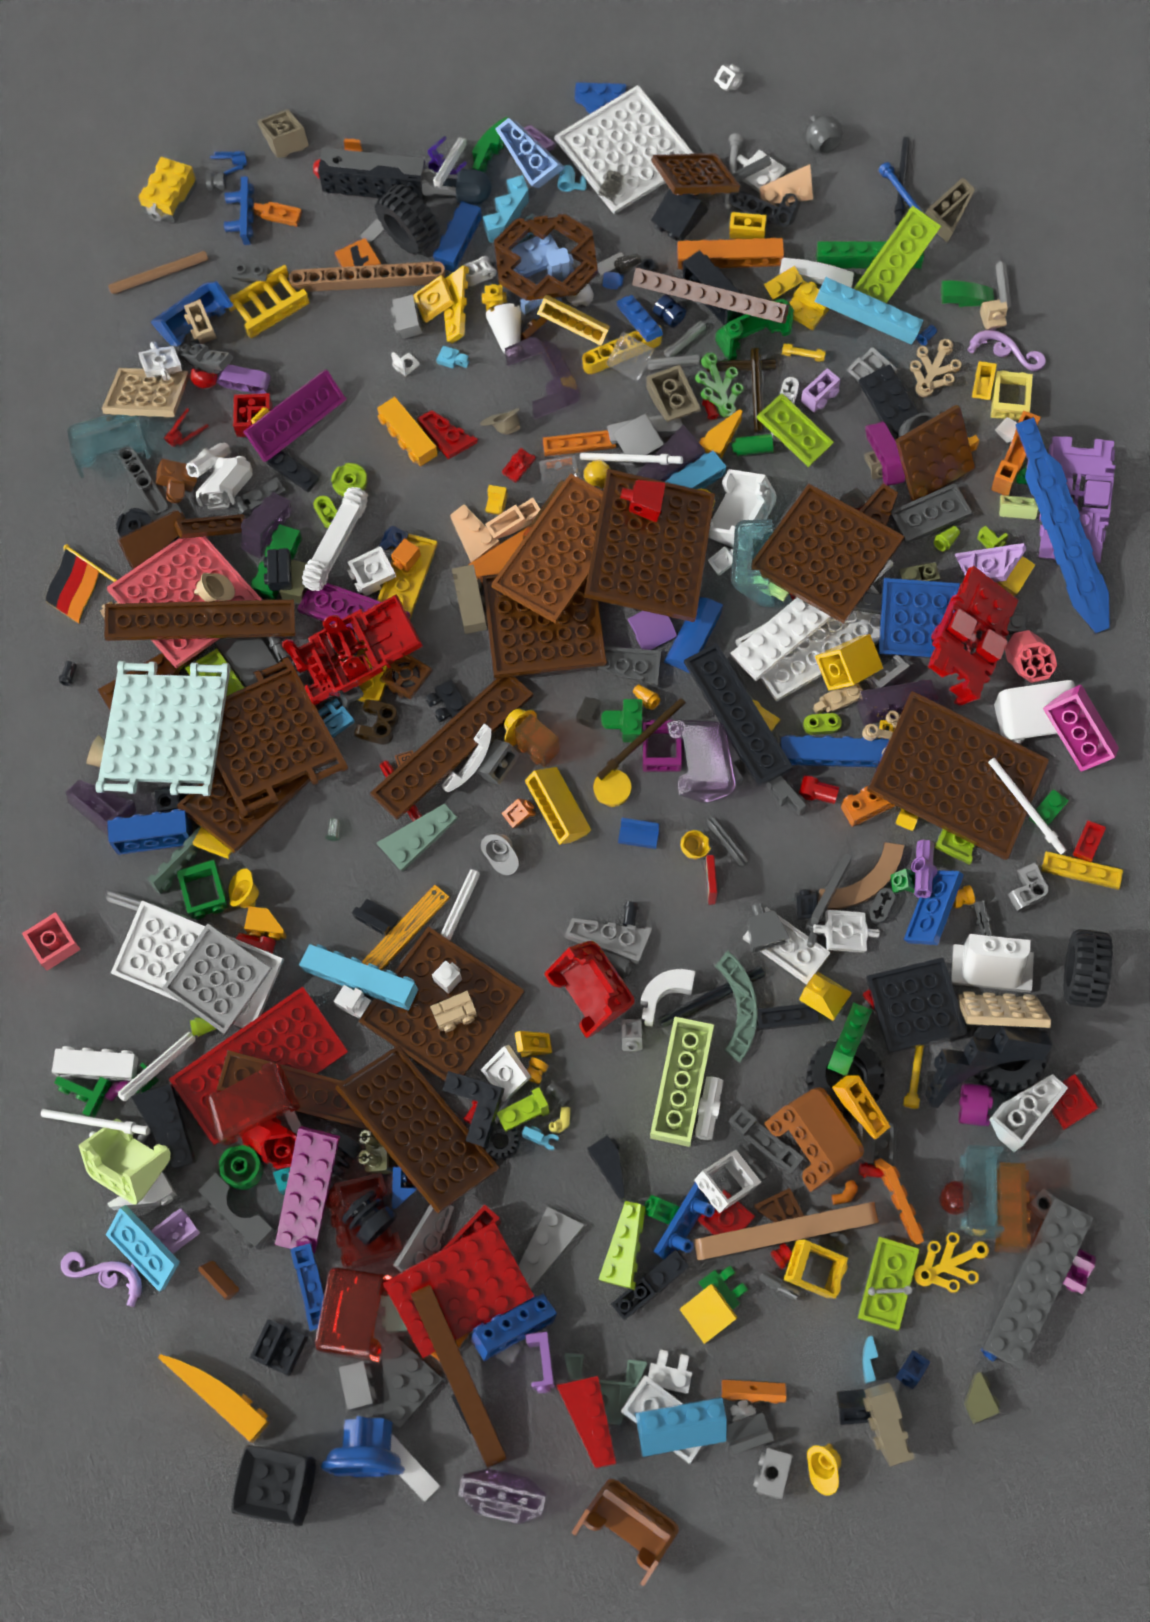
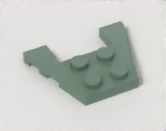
M565 1353L570 1382L586 1379L582 1378L584 1355ZM628 1360L626 1382L599 1380L608 1424L621 1425L625 1415L620 1410L638 1386L647 1362Z

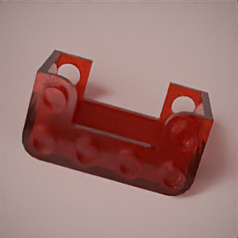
M382 1173L335 1183L328 1192L326 1206L331 1210L332 1216L330 1221L332 1227L336 1229V1244L342 1251V1266L346 1267L348 1271L398 1256L403 1250L398 1232L392 1234L390 1227L374 1242L365 1246L356 1236L361 1227L350 1230L349 1225L351 1222L345 1225L341 1220L349 1207L369 1191L374 1190L377 1194L374 1200L377 1198L382 1199L387 1193ZM382 1199V1203L380 1204L378 1210H380V1209H382V1208L385 1207V1206H384L383 1199Z

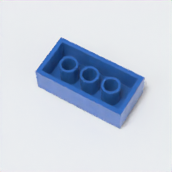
M174 809L168 813L154 812L152 815L146 816L137 814L131 818L115 817L113 820L107 821L109 844L117 855L181 847L193 834L192 822L185 810L182 811L181 809Z

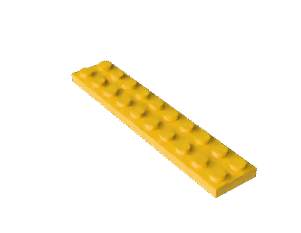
M408 534L406 540L419 547L421 557L409 572L397 569L393 565V561H391L396 577L383 583L377 601L383 602L397 594L405 610L412 616L438 544L435 540ZM366 648L358 650L357 656L363 654L367 658L371 666V663L365 653L368 649ZM386 666L382 667L383 672L359 685L363 692V697L357 699V701L365 702L366 699L381 702L386 684L380 681V677L386 671Z

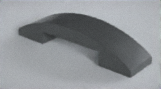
M740 1107L728 1121L748 1142L788 1173L792 1174L804 1160L803 1156L771 1134L743 1107Z

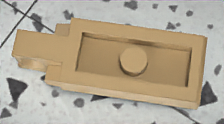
M859 683L835 689L819 698L820 701L814 704L813 710L816 714L824 711L834 713L863 699L866 694Z

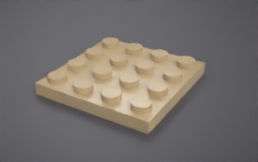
M119 368L103 404V414L175 417L189 379V371L169 374L170 379L167 380L166 377L165 381L162 375L147 378L144 369Z
M974 992L957 994V1002L967 1024L1051 1027V1019L1035 995L1025 994L1023 997H1015L1014 994L1006 993L1003 996H995L994 993L988 992L983 993V995H975Z

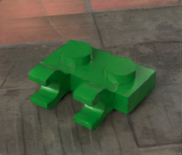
M728 1266L719 1275L713 1270L698 1282L703 1290L710 1284H714L732 1310L740 1305L737 1298L748 1291L744 1283H741L733 1291H730L724 1283L735 1274L731 1266Z

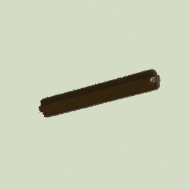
M761 359V369L775 370L776 360ZM722 360L716 363L718 371H727L730 367H735L738 371L752 370L751 360Z

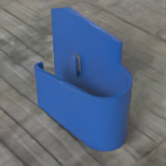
M615 272L603 273L602 286L606 289L618 290V287L623 286L624 275H619V273Z

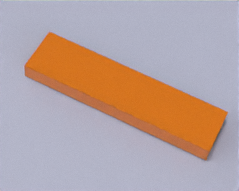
M608 430L543 437L545 456L616 448V444H611Z

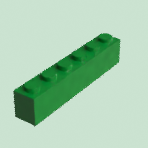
M818 241L816 262L841 269H868L887 241ZM924 251L911 269L922 268Z

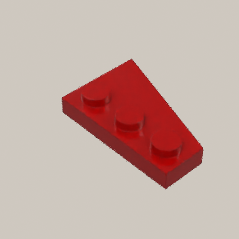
M433 410L417 418V423L448 460L478 443L476 437H470L464 433L463 429L451 425L449 420Z

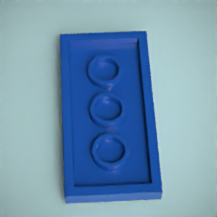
M937 871L936 876L932 880L931 897L919 898L904 941L911 944L938 945L964 874L960 871Z

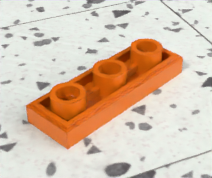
M722 1380V1398L729 1401L786 1402V1383Z

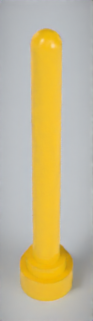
M924 1045L918 1046L915 1049L910 1089L903 1101V1106L907 1108L918 1109L920 1105L917 1091Z

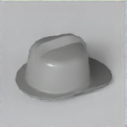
M495 833L487 835L482 839L481 850L497 872L502 875H511L518 869L519 859L513 850V843L508 836Z

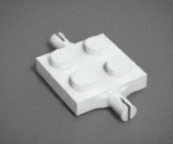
M758 150L750 159L740 154L737 161L745 167L768 155ZM771 157L772 164L742 180L759 193L760 187L781 178L786 172V168Z
M154 341V344L153 342L150 343V350L139 352V358L147 378L162 375L163 380L166 381V377L167 380L170 379L169 374L182 371L174 346L158 347L157 342Z
M827 910L825 912V925L814 924L813 926L814 933H825L827 950L864 953L867 951V938L879 937V929H868L865 913Z

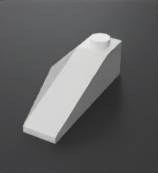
M1052 1074L1001 1104L989 1119L998 1139L1013 1152L1018 1150L1029 1139L1068 1087Z

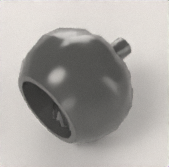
M816 114L810 117L812 123L806 130L805 139L807 145L814 152L821 154L834 150L840 144L843 136L840 122L832 116L818 118Z

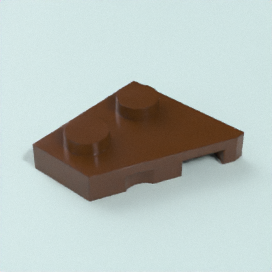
M790 1188L754 1205L756 1210L773 1223L804 1216Z

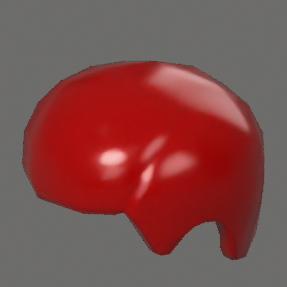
M192 369L190 378L196 387L210 389L216 385L218 375Z

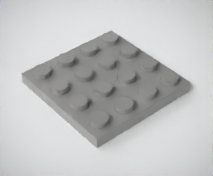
M207 924L162 989L223 1034H227L272 968L215 927Z

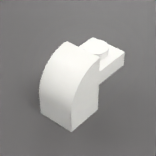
M346 985L343 986L334 1000L338 1008L357 1018L362 1017L371 1002L370 999L364 996L362 991L357 988L352 990Z

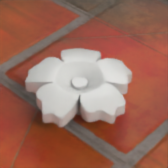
M741 1400L738 1402V1406L732 1405L730 1408L731 1414L735 1416L732 1420L733 1422L756 1414V1408L752 1405L748 1406L747 1400Z

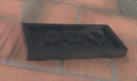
M891 364L860 378L858 383L879 420L885 422L894 440L898 439L900 426L904 421L919 413Z

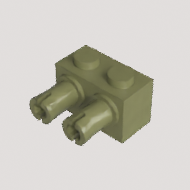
M362 1131L360 1137L363 1138H360V1142L365 1144L366 1151H362L359 1154V1157L362 1158L359 1159V1162L364 1164L365 1172L374 1175L393 1174V1167L397 1163L370 1131Z

